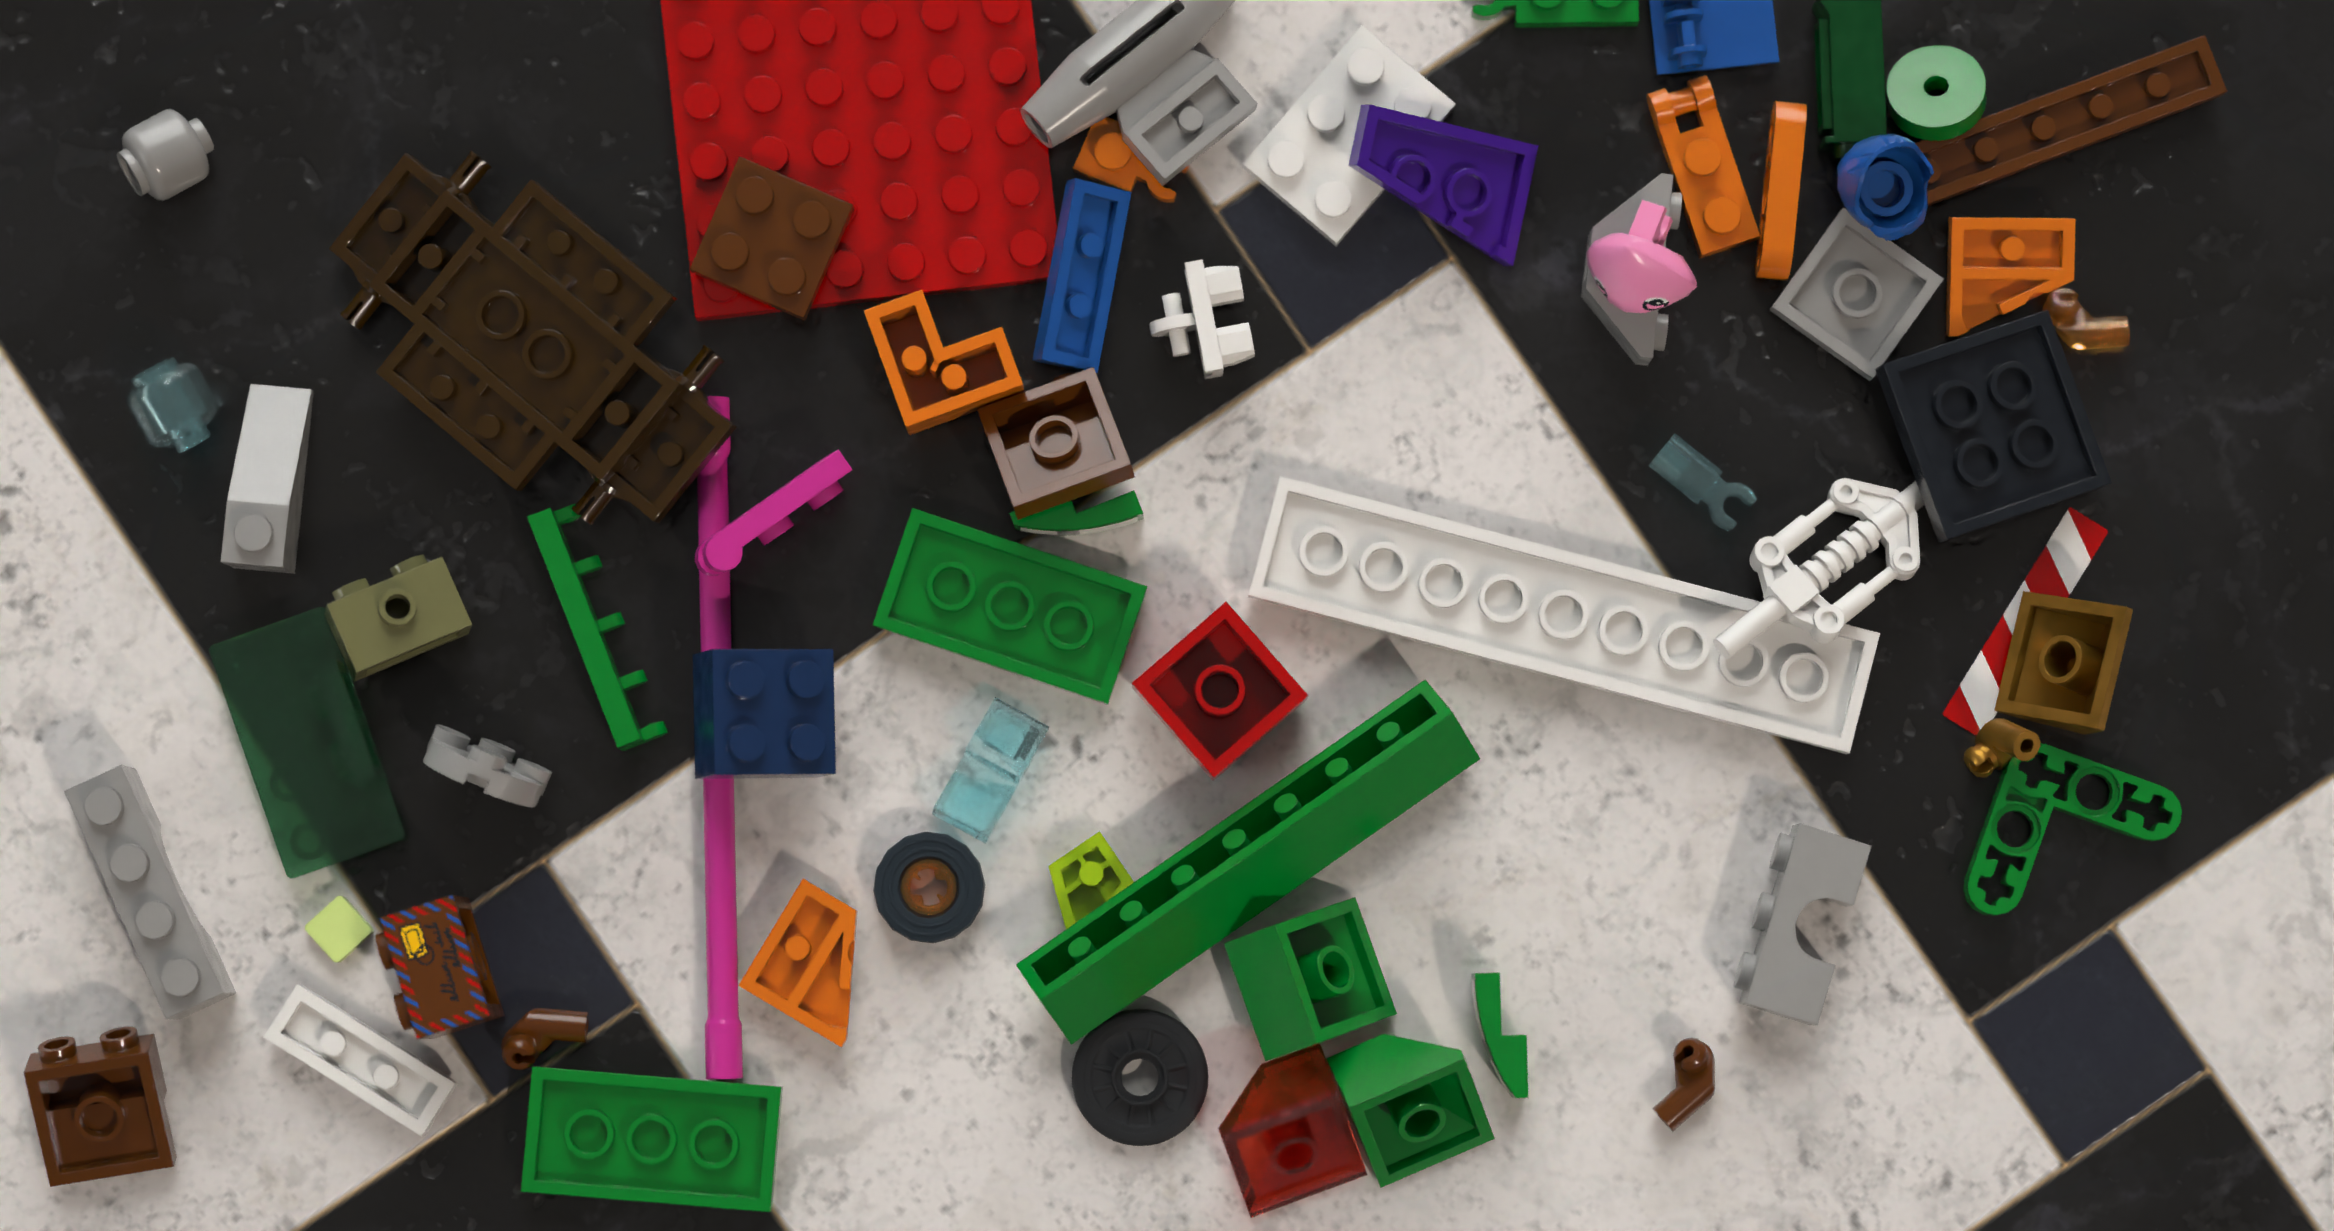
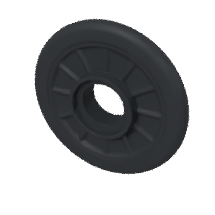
M1131 1009L1116 1013L1084 1037L1073 1061L1072 1089L1082 1115L1100 1134L1121 1144L1150 1146L1177 1136L1196 1118L1206 1097L1208 1067L1198 1040L1181 1022L1159 1011ZM1136 1059H1144L1151 1062L1157 1069L1159 1077L1155 1089L1143 1096L1133 1095L1128 1092L1123 1086L1121 1078L1125 1066Z

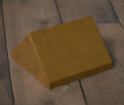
M2023 591L1994 711L2084 735L2104 731L2133 609L2118 605Z

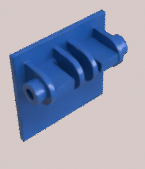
M1649 0L1657 75L1779 63L1772 0Z

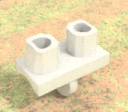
M1203 259L1186 262L1184 273L1192 313L1184 314L1180 293L1162 296L1166 317L1149 323L1151 336H1169L1173 357L1191 354L1187 332L1195 330L1204 378L1223 376V367L1236 365L1255 356L1249 322L1216 328L1212 307L1244 301L1238 266L1204 268Z

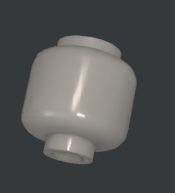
M166 109L133 126L124 133L122 137L123 150L117 153V159L125 177L138 195L142 196L148 193L155 199L164 201L201 182L208 176L209 161L207 154L214 150V145L209 133L198 118L187 121L177 111Z

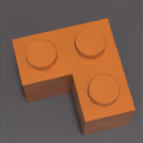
M923 290L863 310L909 435L973 413L979 408L993 404L1006 397L1025 392L1002 327L943 347Z

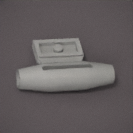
M1136 0L1065 58L1020 109L1024 122L1041 143L1048 148H1052L1116 112L1123 142L1162 186L1165 185L1255 112L1258 105L1218 58L1214 59L1193 50L1236 0Z

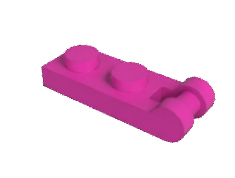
M839 449L822 458L703 541L695 552L697 568L709 576H718L735 568L741 561L742 547L758 537L763 546H765L794 526L788 515L807 502L812 510L815 511L844 491L837 480L853 469Z

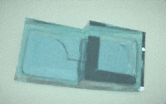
M995 697L968 743L964 756L937 800L932 815L986 844L1049 730V726Z

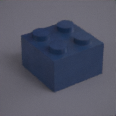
M711 649L693 654L695 779L817 778L836 774L833 649Z

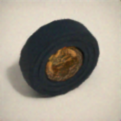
M922 832L904 837L887 850L876 869L873 892L878 911L892 930L911 941L937 943L955 938L972 925L983 906L985 881L979 861L965 844L948 834ZM929 869L934 870L937 880L946 881L947 883L946 895L943 897L937 894L940 902L931 906L925 905L922 895L912 893L913 880L916 878L922 881L919 873Z

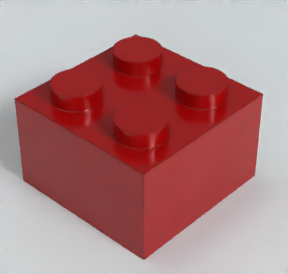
M1227 602L1222 604L1132 682V689L1212 781L1218 778L1308 698V694Z

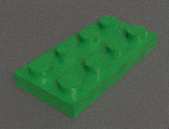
M912 508L873 626L1108 705L1147 591V586Z
M532 1066L521 1192L772 1212L783 1087Z

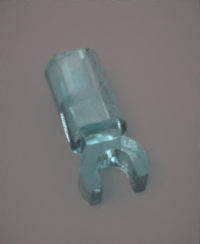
M1674 433L1649 464L1652 469L1697 504L1702 500L1709 505L1710 516L1721 529L1731 531L1737 524L1733 518L1724 512L1723 503L1727 497H1738L1748 506L1753 505L1757 500L1753 490L1745 484L1725 482L1720 477L1723 471L1676 433Z

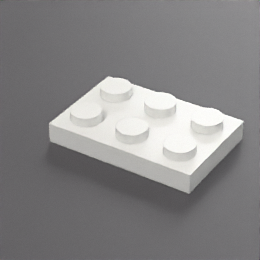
M1361 25L1247 158L1242 167L1335 246L1338 245L1385 190L1348 166L1361 105L1371 104L1443 122L1455 108L1456 104L1363 25Z

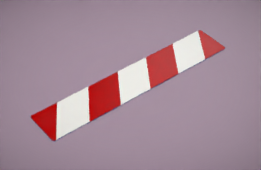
M2073 508L2067 510L1943 711L1944 717L1977 736V733L1987 722L1994 719L1997 711H1994L2023 591L2068 598L2108 534L2107 529Z

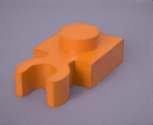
M1106 117L1091 126L1073 167L1074 173L1105 186L1132 192L1135 182L1138 180L1146 183L1149 192L1157 200L1166 203L1174 202L1176 192L1163 187L1123 142L1118 121ZM1189 165L1186 168H1184L1181 172L1186 173L1189 168Z

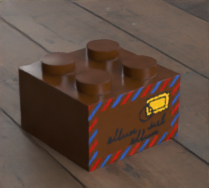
M450 895L380 918L384 932L375 935L376 945L384 968L386 970L394 968L397 973L402 992L394 995V1003L400 1023L405 1031L413 1029L416 1039H435L505 1016L469 898Z

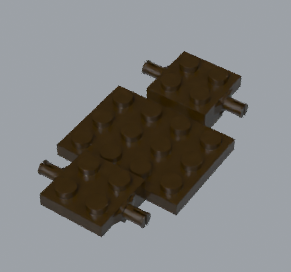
M471 150L467 158L448 179L434 174L415 157L405 153L329 248L353 269L359 283L363 285L347 307L341 311L340 315L344 319L349 320L350 324L361 330L378 306L384 302L391 304L414 323L376 373L515 490L522 491L559 445L582 464L595 480L577 504L571 508L577 515H582L581 518L593 525L594 520L613 497L631 502L652 521L660 523L737 428L736 425L711 405L705 392L701 389L725 361L708 346L703 345L701 351L684 372L680 373L666 368L645 349L638 347L677 298L538 182L531 179L494 224L479 212L473 199L469 196V193L486 172L492 168L483 158Z

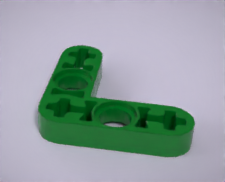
M2040 743V749L2037 754L2043 757V769L2061 775L2064 774V763L2074 767L2064 782L2063 800L2053 797V794L2060 786L2058 784L2041 780L2037 781L2033 788L2025 785L2027 775L2018 769L2020 762L2028 761H2022L2015 757L2010 759L2003 768L1964 879L1963 891L1965 899L1972 909L1990 916L2008 913L2018 905L2023 896L2053 809L2126 836L2151 842L2165 839L2176 831L2181 822L2182 815L2179 800L2172 791L2161 785ZM2085 775H2098L2108 784L2110 791L2109 799L2099 810L2087 809L2077 799L2076 787L2080 779ZM2123 784L2132 788L2126 800L2137 804L2150 803L2153 796L2160 800L2158 810L2167 814L2165 823H2155L2150 827V830L2143 828L2144 817L2130 810L2121 811V822L2113 819L2112 815L2122 802ZM2009 811L2019 812L2024 815L2031 827L2027 842L2020 847H2010L2004 844L1998 837V821L2001 816ZM1989 847L2001 856L2021 858L2019 869L2011 864L2005 865L2001 876V884L2009 888V894L2007 898H1995L1992 905L1984 902L1986 892L1977 887L1979 878L1992 877L1998 863L1996 859H1986Z

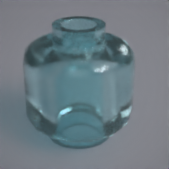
M174 356L151 366L130 380L134 389L127 395L126 404L150 445L165 447L174 444L178 453H181L211 436L206 425L216 418L220 408L211 389L195 364L189 362L178 364Z

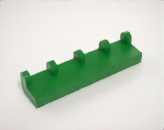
M576 504L556 511L548 508L527 518L617 748L625 751L667 734L668 731L664 721L653 722L644 728H640L626 690L646 683L648 681L643 669L620 677L604 633L625 625V621L621 612L598 619L581 576L603 567L599 555L575 562L561 525L573 522L582 515H577L571 509Z

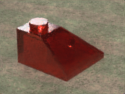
M1320 1043L1261 1064L1218 1128L1250 1218L1367 1175L1340 1092Z

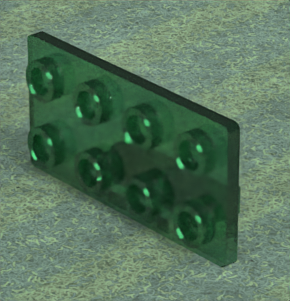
M318 607L216 643L209 648L211 659L287 877L292 879L397 843L406 837L349 669L324 615L326 609L324 607Z

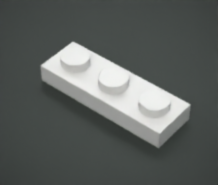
M302 984L295 986L264 1035L265 1039L421 1137L426 1135L458 1084L450 1077Z

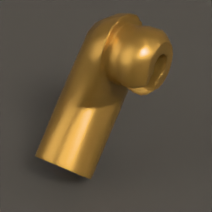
M1996 718L1987 722L1977 733L1976 745L1965 751L1964 761L1974 775L1985 778L1994 769L2002 770L2012 757L2022 761L2034 758L2040 749V739L2035 732L2006 719Z

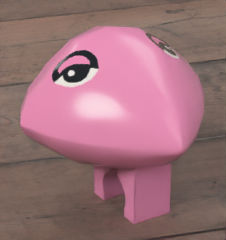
M1645 200L1641 201L1629 234L1612 233L1600 238L1590 246L1586 253L1587 265L1596 285L1608 302L1623 312L1648 313L1667 307L1687 297L1697 287V281L1683 256L1663 247L1673 221L1671 217L1665 215L1667 212L1666 207Z

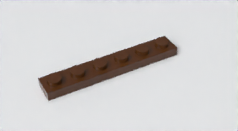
M2206 36L2197 37L1981 118L1969 131L1958 137L1942 141L1922 140L1915 143L1930 162L1934 171L1927 186L1928 206L2223 96L2227 93V89Z

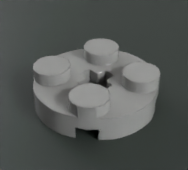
M436 724L423 759L427 766L462 784H465L467 780L485 788L483 793L531 808L538 804L540 796H543L552 772L520 758L517 759L515 764L512 762L516 753L513 749L486 738H481L478 746L469 745L471 738L449 727Z

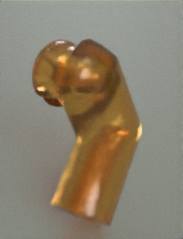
M2057 288L2047 297V301L2043 305V311H2049L2058 337L2070 348L2085 350L2125 347L2129 345L2130 330L2126 316L2093 318L2077 300L2078 293L2070 288Z

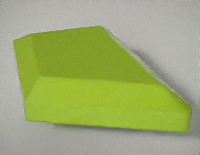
M1100 831L1048 866L1066 929L1134 883Z

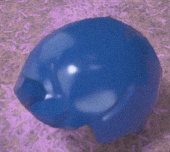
M1896 134L1876 135L1854 144L1841 159L1837 166V190L1848 213L1860 225L1869 228L1877 237L1892 241L1913 233L1924 223L1928 208L1927 186L1934 171L1919 147L1909 138Z

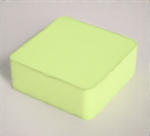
M337 896L305 925L306 932L333 962L338 963L348 957L374 932L372 926L344 896Z

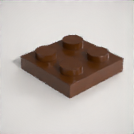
M739 156L690 270L696 275L805 321L854 211V206Z

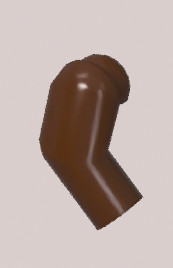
M533 1008L529 1010L503 1037L501 1044L503 1060L512 1069L525 1070L534 1064L535 1060L554 1040L586 1043L589 1028V1012Z
M1696 1038L1683 1039L1675 1047L1673 1058L1676 1088L1652 1108L1672 1132L1709 1101L1715 1092V1058L1713 1052L1707 1044Z

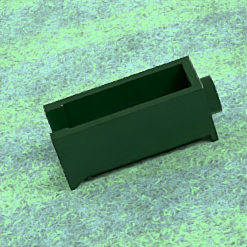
M1816 0L1812 6V12L1818 20L1814 26L1818 136H1825L1817 146V153L1834 152V161L1840 162L1857 142L1871 136L1887 134L1881 0Z

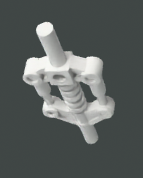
M1841 478L1831 486L1828 491L1827 501L1806 517L1800 515L1773 537L1767 536L1759 539L1751 552L1749 560L1752 569L1758 573L1764 600L1713 640L1718 652L1726 659H1730L1780 618L1786 624L1790 623L1808 631L1816 641L1829 643L1835 640L1848 621L1875 601L1874 595L1894 579L1903 581L1912 578L1920 566L1917 510L1924 506L1916 481L1902 492H1899L1892 488ZM1835 511L1858 517L1861 520L1852 524L1849 527V531L1845 530L1838 535L1837 541L1832 540L1824 546V551L1820 550L1812 556V561L1807 560L1798 567L1787 556L1815 533L1814 527ZM1880 542L1885 547L1887 568L1868 583L1856 585L1832 605L1819 594L1829 586V582L1833 583L1839 579L1842 574L1841 572L1846 573L1854 567V562L1859 563L1866 557L1867 553L1877 549Z

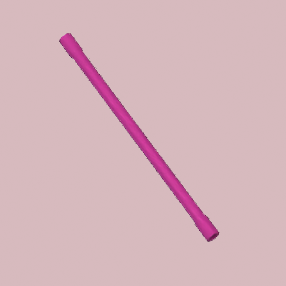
M707 396L711 405L730 420V398ZM730 436L697 476L698 545L729 524L728 456L731 451ZM699 570L701 652L711 649H732L730 570L718 576H709ZM703 779L708 1013L705 1023L706 1079L743 1078L742 1023L739 1019L734 779Z

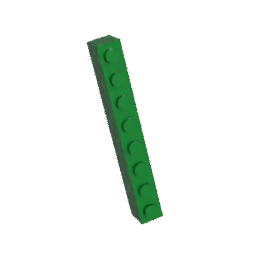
M1425 679L1017 963L1016 966L1072 1045L1479 761L1480 757L1454 713Z

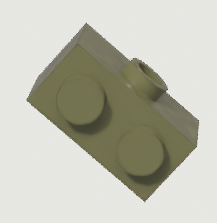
M424 554L414 556L391 567L390 572L393 577L370 586L367 578H363L346 584L332 592L335 601L326 604L324 615L354 682L469 634L472 622L443 557L427 562Z

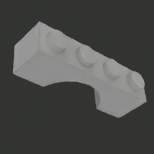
M120 765L65 790L64 793L165 1018L182 1019L236 994L211 936L195 916L176 879L162 841L161 824L136 768Z

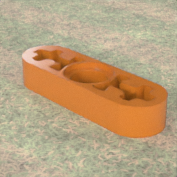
M1775 101L1773 104L1759 224L1760 237L1756 254L1755 273L1758 278L1787 281L1790 275L1806 131V104Z

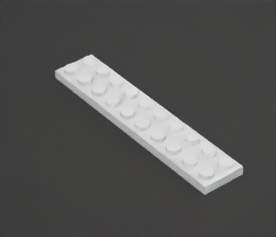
M1279 476L1248 597L1843 754H1849L1880 636L1878 632L1845 624L1835 640L1829 643H1821L1813 639L1808 631L1790 623L1786 624L1780 618L1730 659H1726L1718 652L1713 640L1761 602Z

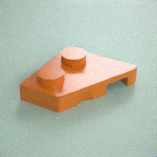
M1949 217L1946 336L1959 337L1969 332L1971 328L2000 314L2004 315L2025 305L2027 301L2043 293H2049L2074 281L2076 218Z
M802 879L738 986L836 1045L843 1047L848 1037L858 911L809 881Z

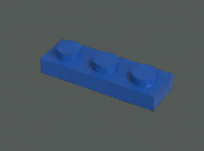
M1077 178L1066 180L1032 361L1079 372L1094 367L1095 372L1098 373L1132 192Z

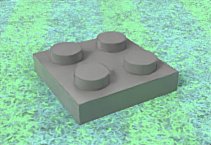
M1843 207L1769 310L1868 381H1871L1876 375L1875 369L1884 364L1944 278L1893 242L1877 237L1869 228L1860 225Z

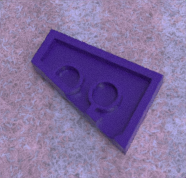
M1371 104L1361 105L1348 166L1501 265H1514L1538 146Z

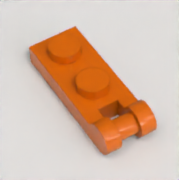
M1706 75L1688 80V87L1668 93L1663 88L1647 94L1648 107L1670 173L1674 175L1673 181L1678 193H1682V208L1699 258L1758 240L1760 237L1717 109L1715 95ZM1695 110L1700 127L1680 133L1676 116Z

